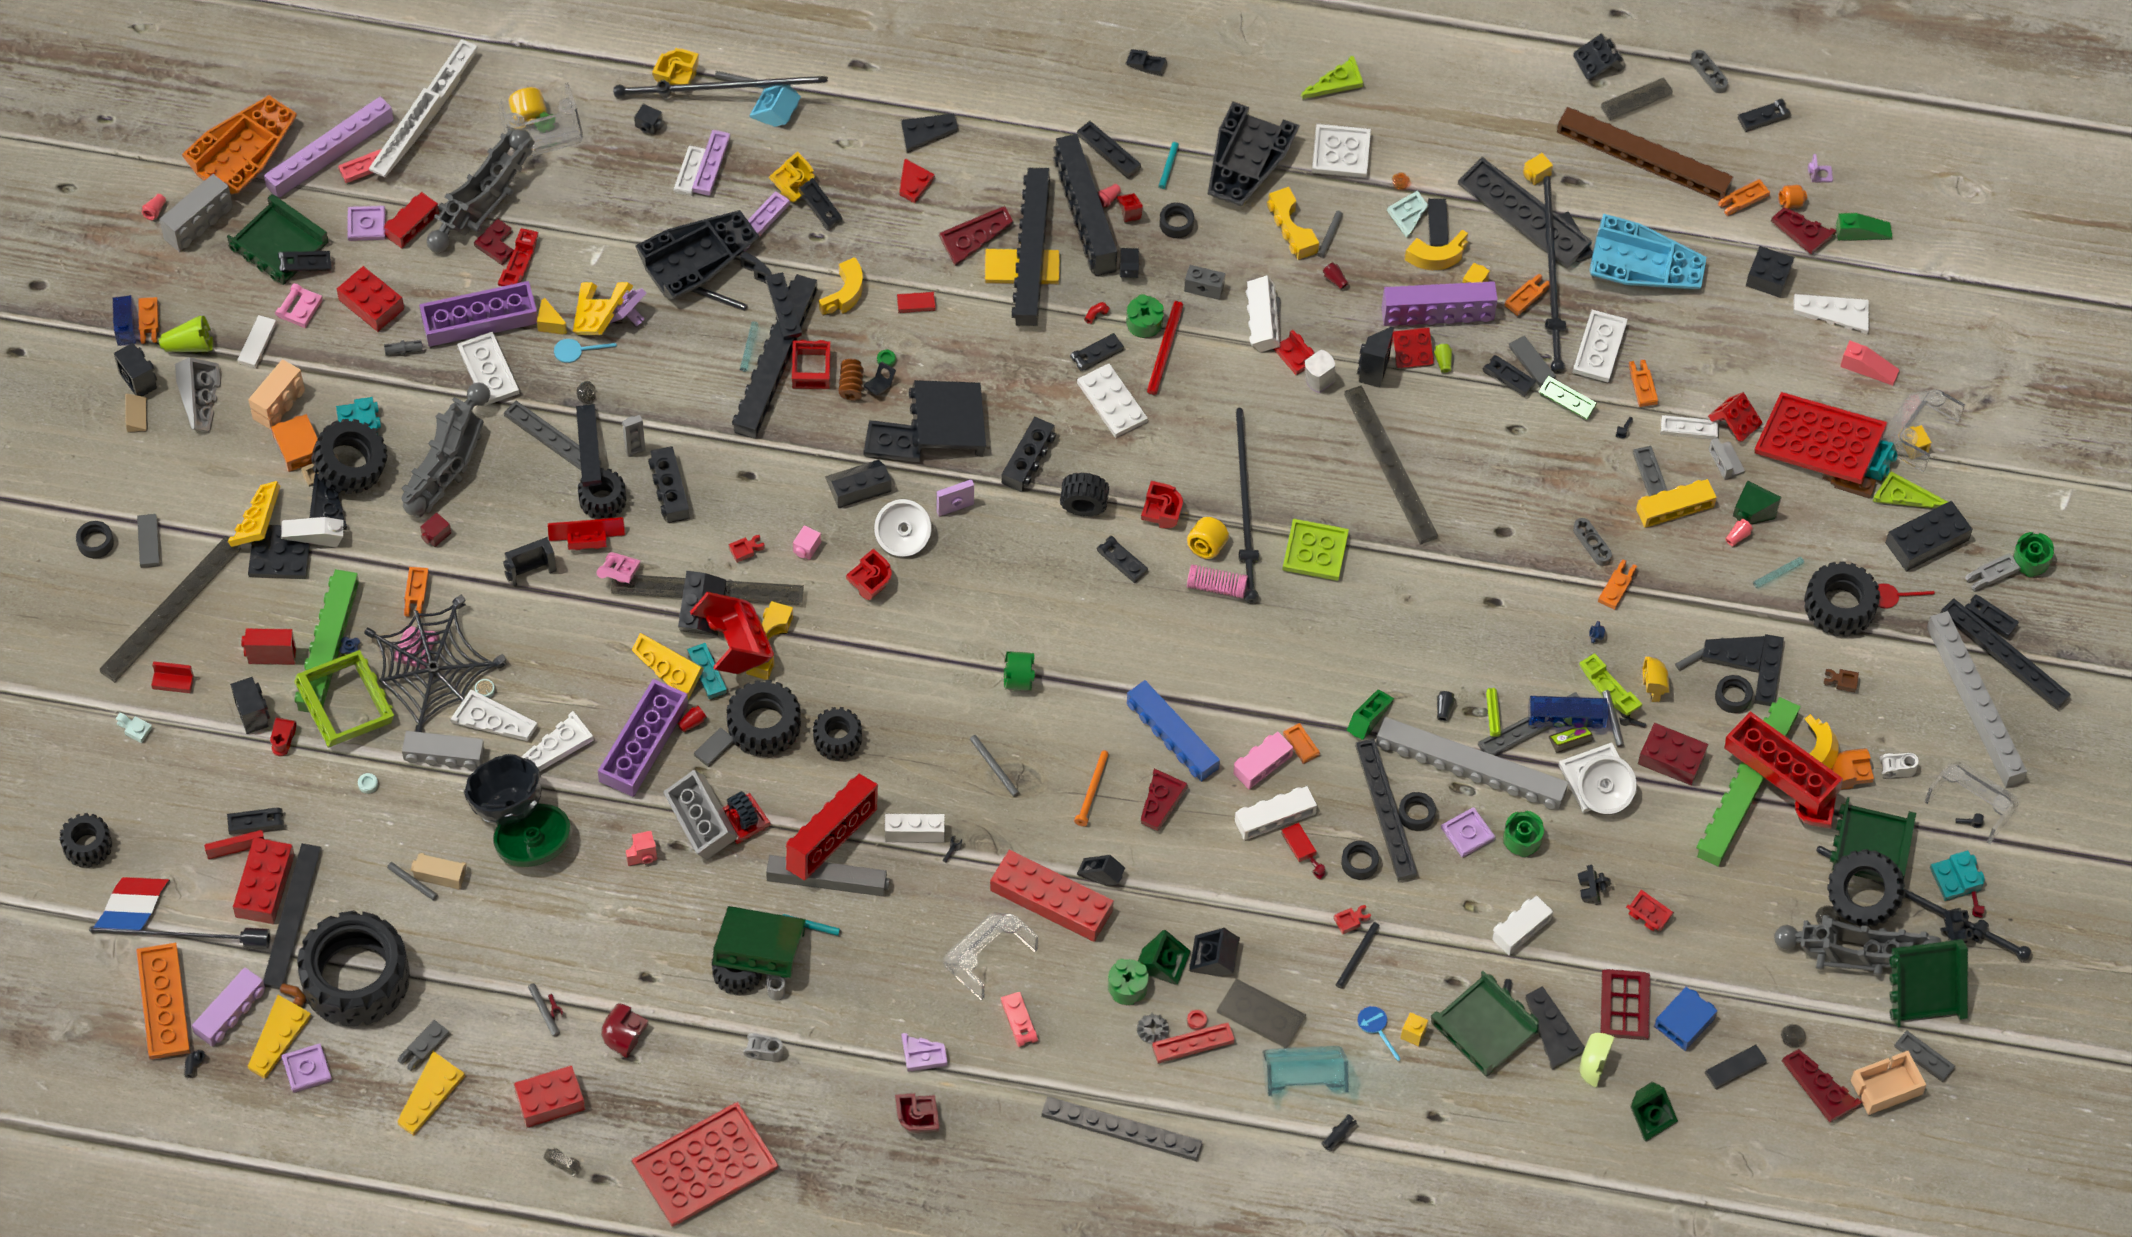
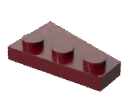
M1785 207L1771 218L1773 224L1811 255L1836 235L1837 232L1833 228L1828 229L1821 226L1822 223L1807 220L1804 215Z
M1154 768L1148 797L1141 816V824L1159 831L1187 790L1188 784Z

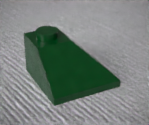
M1747 481L1736 503L1733 517L1738 521L1745 519L1750 524L1774 520L1777 516L1782 497Z
M1162 930L1142 948L1138 962L1146 966L1148 976L1178 985L1191 950L1167 930Z
M1652 1081L1636 1091L1630 1108L1644 1141L1649 1140L1678 1122L1665 1087Z

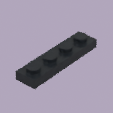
M1088 121L1077 130V135L1127 178L1141 168L1139 161L1093 122Z
M784 273L765 276L783 339L788 340L801 337L802 331Z
M1765 634L1755 704L1771 706L1775 702L1784 637Z

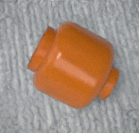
M1786 185L1779 191V203L1788 209L1801 208L1804 201L1807 200V193L1800 185Z

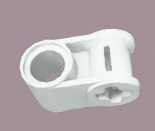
M1889 753L1880 756L1879 759L1883 766L1882 777L1886 779L1912 777L1917 771L1918 757L1913 753Z

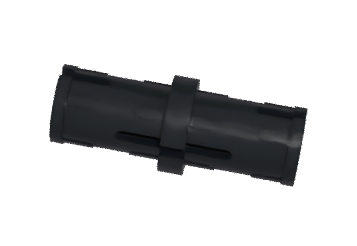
M1347 1114L1338 1126L1332 1128L1329 1136L1321 1142L1322 1146L1326 1145L1324 1148L1327 1151L1331 1152L1341 1140L1347 1137L1346 1134L1357 1124L1356 1120L1353 1121L1354 1117Z

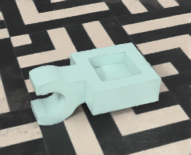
M119 713L116 717L117 725L126 729L124 731L125 735L140 743L144 741L152 730L151 724L136 716L133 720H130L123 713Z

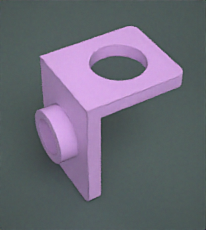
M1813 154L1812 161L1808 164V173L1811 174L1812 183L1832 182L1831 166H1818L1817 156ZM1821 170L1826 171L1828 176L1821 178L1818 176V172Z

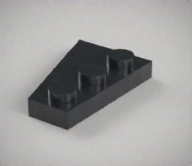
M955 113L901 120L906 153L911 152L913 148L918 146L923 147L927 145V142L935 139L940 140L958 131Z
M1765 636L1706 639L1701 660L1757 673Z

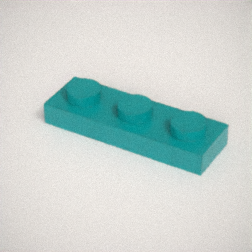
M706 643L687 649L691 661L704 667L699 679L708 699L727 693L719 671L713 668L715 663Z

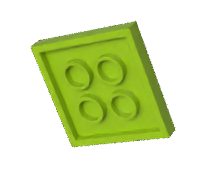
M1293 519L1282 570L1338 581L1349 529Z

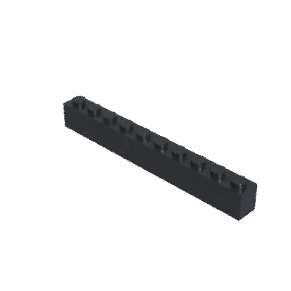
M1028 167L1027 175L1023 177V185L1026 186V189L1022 190V200H1025V202L1021 204V215H1023V218H1020L1019 222L1022 233L1018 234V244H1021V247L1017 248V259H1019V262H1016L1015 271L1018 277L1014 278V288H1017V292H1013L1015 307H1012L1011 316L1015 318L1016 326H1038L1050 191V168Z
M796 274L794 281H790L788 289L800 328L802 329L818 291V284L816 279ZM778 320L775 325L771 326V336L764 343L763 355L760 354L758 357V367L752 371V381L750 384H747L745 398L740 400L739 412L737 415H734L732 420L734 433L756 439L791 356L793 341L798 339L797 337L784 340Z

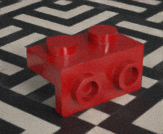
M1642 889L1632 903L1626 906L1630 910L1628 913L1637 921L1639 918L1646 921L1644 926L1653 932L1655 929L1661 932L1674 914L1673 911Z

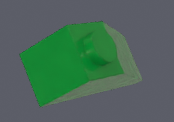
M1859 213L1838 214L1835 225L1837 241L1892 240L1893 238L1891 223Z
M1377 689L1353 713L1346 731L1354 737L1364 740L1390 707L1394 698Z

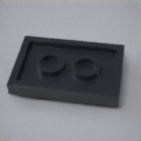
M869 420L864 456L920 462L922 448L920 453L916 454V447H913L912 444L915 433L911 430V425Z

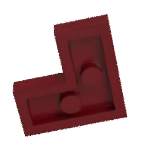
M497 219L474 241V247L500 265H503L512 256L514 249L503 243L512 233V228L500 219Z

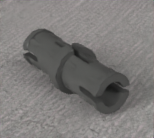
M401 340V342L384 344L385 356L423 352L422 340L406 342Z

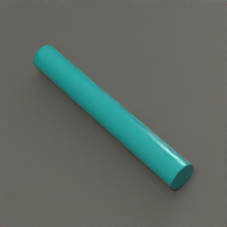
M1172 142L1158 187L1160 189L1166 188L1179 147L1177 142Z
M806 920L805 928L839 936L840 928Z

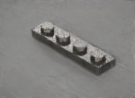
M1663 77L1601 103V108L1608 119L1612 120L1670 96L1673 90Z

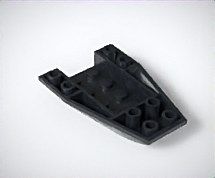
M1232 101L1218 130L1208 195L1242 207L1286 156L1300 125L1284 119L1280 126L1249 115L1248 106Z
M741 210L666 229L635 246L651 279L664 297L674 300L708 282L759 239V235Z

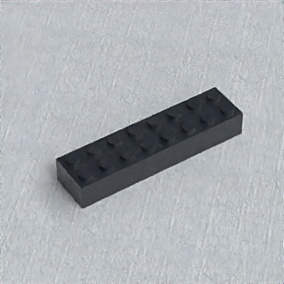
M1073 134L1056 138V146H1053L1055 154L1053 157L1054 166L1058 167L1059 180L1064 183L1063 192L1069 198L1068 207L1074 213L1073 222L1075 226L1078 225V236L1080 241L1083 240L1084 254L1089 257V269L1093 270L1095 277L1114 273L1117 268V249L1078 135Z

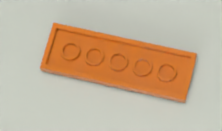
M177 943L136 949L149 1059L190 1053Z

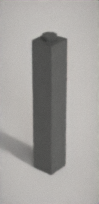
M769 855L766 878L770 882L884 897L885 890L889 889L890 878H887V870L824 862L804 881L786 870V857Z

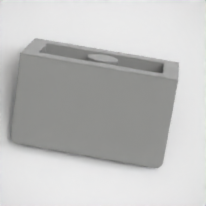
M1718 438L1712 439L1709 452L1724 480L1743 474L1745 470L1731 443L1725 442L1721 444Z

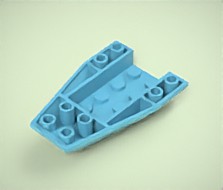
M1603 214L1595 239L1589 271L1592 276L1625 285L1700 289L1707 257L1640 223Z

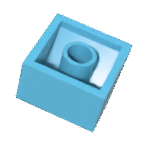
M790 85L765 88L749 116L752 119L774 127L785 125L790 121V116L797 108L801 96Z

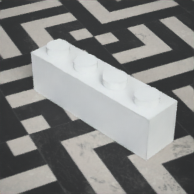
M1268 276L1248 281L1246 295L1249 299L1247 310L1250 315V320L1248 321L1251 330L1250 343L1259 352L1280 347L1275 284Z
M1307 786L1303 788L1298 787L1290 793L1279 794L1271 800H1263L1249 808L1243 807L1239 809L1235 814V823L1245 841L1316 814L1317 805Z

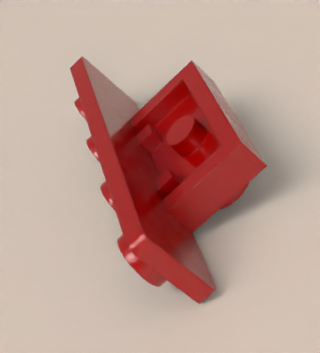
M622 517L547 524L549 541L568 540V550L607 547L606 537L625 535L624 518Z

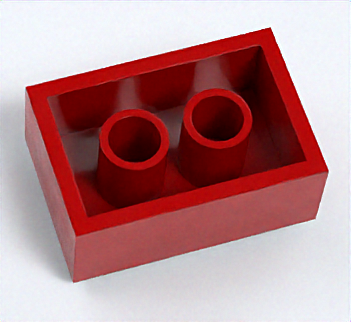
M364 266L336 288L339 301L377 332L404 310L402 296Z
M572 1065L514 1083L515 1094L527 1128L585 1110L584 1100Z

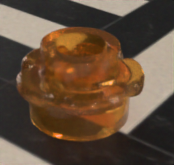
M1403 172L1394 174L1392 177L1394 187L1400 190L1405 189L1410 182L1409 176H1406Z

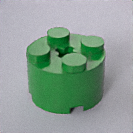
M1145 294L1138 295L1127 307L1126 324L1129 332L1139 338L1157 335L1163 326L1164 306L1151 296Z
M2027 532L2018 539L2012 556L2020 567L2019 571L2029 578L2046 572L2054 555V544L2048 536L2042 533L2033 534V532Z
M1006 651L1004 662L1008 663L1005 665L1003 676L1005 690H1032V681H1034L1035 670H1032L1035 658L1034 653Z
M1531 811L1514 812L1506 821L1503 834V843L1510 852L1524 858L1535 853L1540 848L1543 840L1544 826L1542 819Z
M1133 959L1117 960L1111 967L1108 975V991L1113 1000L1122 1005H1133L1146 996L1148 988L1146 966Z

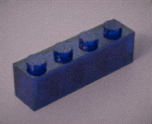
M1530 696L1528 725H1534L1535 727L1553 726L1556 728L1567 726L1577 729L1582 727H1592L1593 729L1606 728L1608 721L1607 698Z

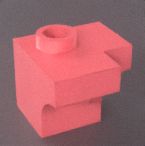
M652 831L632 834L633 845L630 849L626 850L628 866L641 863L649 864L657 860Z

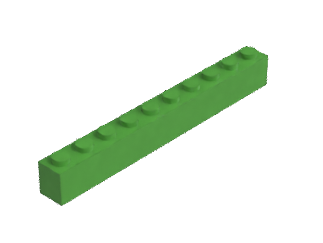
M1779 697L1776 703L1773 702L1770 706L1768 713L1771 714L1769 718L1765 717L1763 721L1787 737L1798 717L1801 706ZM1743 762L1740 763L1737 769V773H1739L1737 778L1733 777L1728 788H1731L1729 793L1725 792L1720 803L1723 805L1721 808L1717 807L1712 817L1715 819L1712 824L1709 823L1704 833L1707 835L1705 839L1701 838L1696 847L1699 850L1698 858L1719 867L1765 779Z

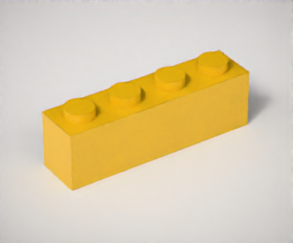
M1708 479L1703 481L1697 480L1686 486L1680 485L1673 490H1664L1653 496L1642 497L1638 500L1636 511L1644 528L1713 508L1717 497Z

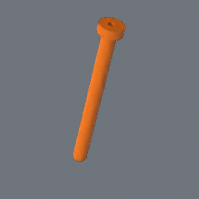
M1103 750L1100 754L1080 814L1076 815L1074 822L1079 826H1087L1088 824L1087 815L1109 755L1106 750Z

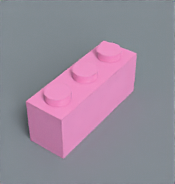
M1276 732L1273 736L1269 735L1260 746L1253 747L1248 755L1244 758L1240 757L1234 763L1233 774L1248 789H1251L1292 757L1293 746L1279 732Z

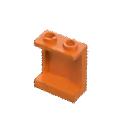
M307 414L296 416L286 422H279L271 427L273 437L276 439L289 472L312 464V451L318 438Z

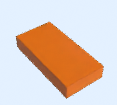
M1300 723L1283 731L1284 737L1293 746V750L1303 764L1320 756V751Z

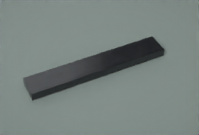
M595 404L576 406L583 487L602 485Z

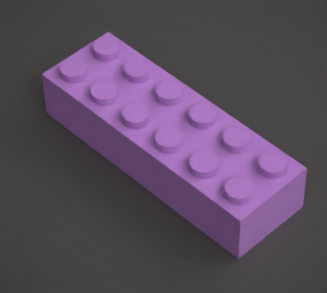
M529 281L419 304L429 347L473 338L490 332L496 333L537 324L538 318Z
M1495 282L1384 287L1381 307L1384 326L1395 327L1398 325L1414 326L1416 324L1433 325L1435 323L1451 324L1454 322L1494 320L1497 306Z
M652 679L598 769L599 782L634 797L688 707V694Z

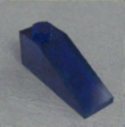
M131 295L113 297V324L117 346L131 343L136 344Z

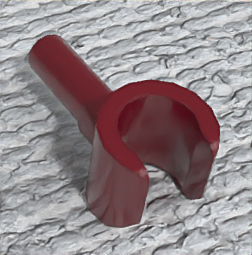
M1314 857L1308 858L1315 867L1312 871L1314 876L1321 879L1326 874L1325 866L1319 864Z
M1972 891V915L1983 917L1985 906L1978 905L1976 891Z
M549 994L552 1018L555 1019L553 1014L555 1011H559L562 1017V1008L557 1006L553 994Z

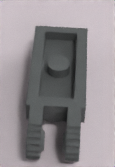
M433 1020L407 1049L402 1052L397 1061L403 1064L411 1055H414L415 1057L407 1066L408 1070H414L449 1036V1030L436 1020Z

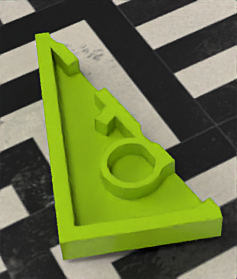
M1354 55L1350 56L1343 65L1339 64L1334 70L1319 78V82L1315 85L1308 86L1301 94L1302 99L1363 87V80Z
M1892 471L1873 498V501L1877 503L1937 508L1948 502Z

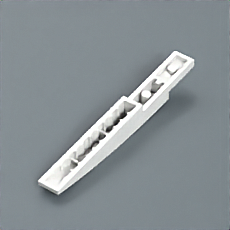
M461 39L430 86L422 90L369 167V171L386 177L396 166L460 82V75L478 50L476 45Z

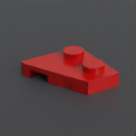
M905 158L899 195L915 204L935 179V174Z

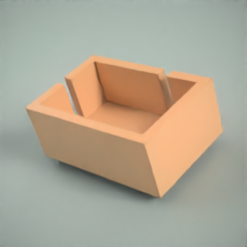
M283 359L248 399L253 420L269 429L281 421L285 412L292 408L293 401L295 402L304 393L301 369Z
M1909 1051L1892 1056L1891 1061L1887 1058L1855 1070L1851 1078V1083L1858 1096L1862 1095L1860 1100L1863 1102L1862 1104L1868 1115L1923 1094L1926 1083Z

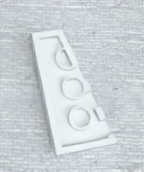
M1794 295V314L1814 320L1822 319L1831 325L1835 323L1845 326V329L1852 330L1853 328L1860 330L1863 334H1868L1869 300Z
M473 690L469 691L450 719L453 724L528 741L538 727L537 722Z
M572 711L568 715V719L564 722L561 721L550 735L546 734L542 738V742L537 746H533L522 758L532 760L539 771L594 741L593 735L574 711Z

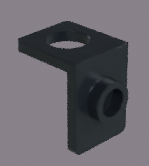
M880 362L875 377L866 382L863 387L876 395H880L891 387L896 369L884 362ZM882 369L889 371V378H885L882 375Z

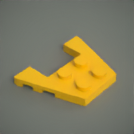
M582 282L573 332L577 335H602L614 317L613 311L617 306L622 305L624 294L627 290L630 292L633 285L629 282H617L611 299H592L597 285L593 282Z

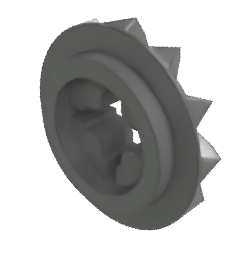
M1151 1013L1147 1016L1144 1015L1137 1025L1139 1037L1150 1044L1164 1040L1169 1033L1167 1019L1162 1018L1161 1014L1154 1015ZM1152 1022H1154L1155 1027H1159L1155 1029L1154 1034L1151 1031V1028H1148L1151 1026Z

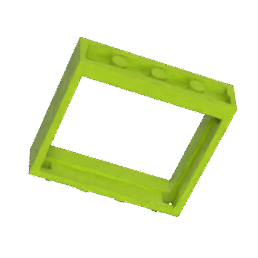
M360 650L298 673L294 681L328 748L391 724L394 717L393 707L388 705L384 690L379 688L377 677L374 672H371L368 667V660L364 658ZM355 665L381 717L336 734L310 681Z

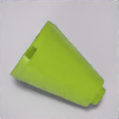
M197 316L161 334V338H159L161 349H164L165 352L212 351L213 337L209 336L211 328L205 316Z

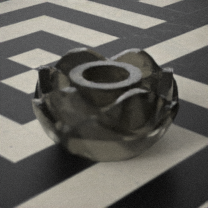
M590 381L582 382L577 387V398L584 404H591L596 398L595 386Z
M1830 905L1820 907L1815 914L1818 925L1822 924V916L1829 915L1830 918L1840 922V914Z
M1797 1024L1786 1025L1781 1031L1783 1043L1791 1048L1800 1047L1806 1040L1805 1030Z

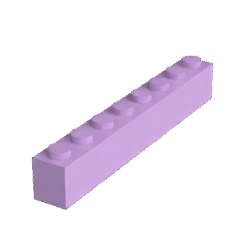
M381 96L266 173L264 175L266 188L280 198L392 122V107Z

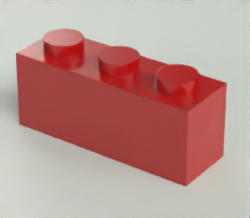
M423 192L414 196L407 206L401 208L393 219L386 222L384 226L385 237L402 249L434 219L436 214H439L438 203Z

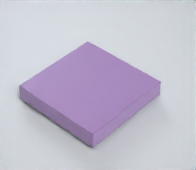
M385 206L348 207V241L385 240Z
M1474 807L1441 825L1442 831L1462 858L1495 840L1494 834Z
M321 1043L281 1055L293 1093L332 1081Z

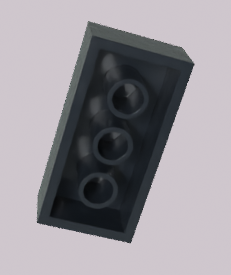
M1951 500L1889 531L1885 544L1907 572L1969 541L1973 528Z

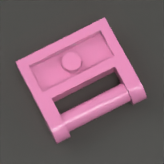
M293 284L289 295L282 306L276 310L275 314L283 320L306 328L323 298L321 295L306 290L298 284ZM296 296H301L292 312L288 313L287 310Z
M610 552L605 558V563L598 568L596 574L602 579L610 577L622 583H629L638 570L641 560ZM617 563L614 569L610 568L612 565Z
M411 626L404 631L401 640L408 638L415 631L416 627ZM418 630L416 635L409 641L398 644V647L403 648L413 644L421 636L420 631ZM440 635L426 636L427 642L438 641ZM422 640L414 647L409 648L405 651L411 654L417 652L421 646ZM428 645L429 649L432 650L433 645ZM397 650L394 653V661L398 662L399 651ZM402 654L401 663L407 664V656ZM426 656L425 658H423V659H421V660H423V661H425V662L427 663L428 657ZM411 659L410 666L417 667L416 661ZM420 664V669L426 668L425 666Z

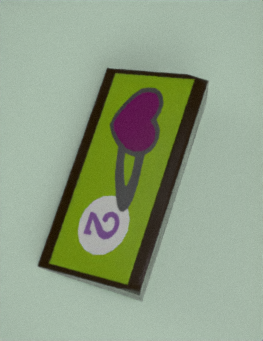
M1585 724L1549 736L1556 753L1592 742L1593 738L1591 731Z

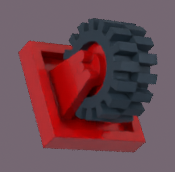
M740 791L727 798L728 805L723 807V810L738 836L734 840L736 844L770 826V821L750 793L745 794L743 791Z

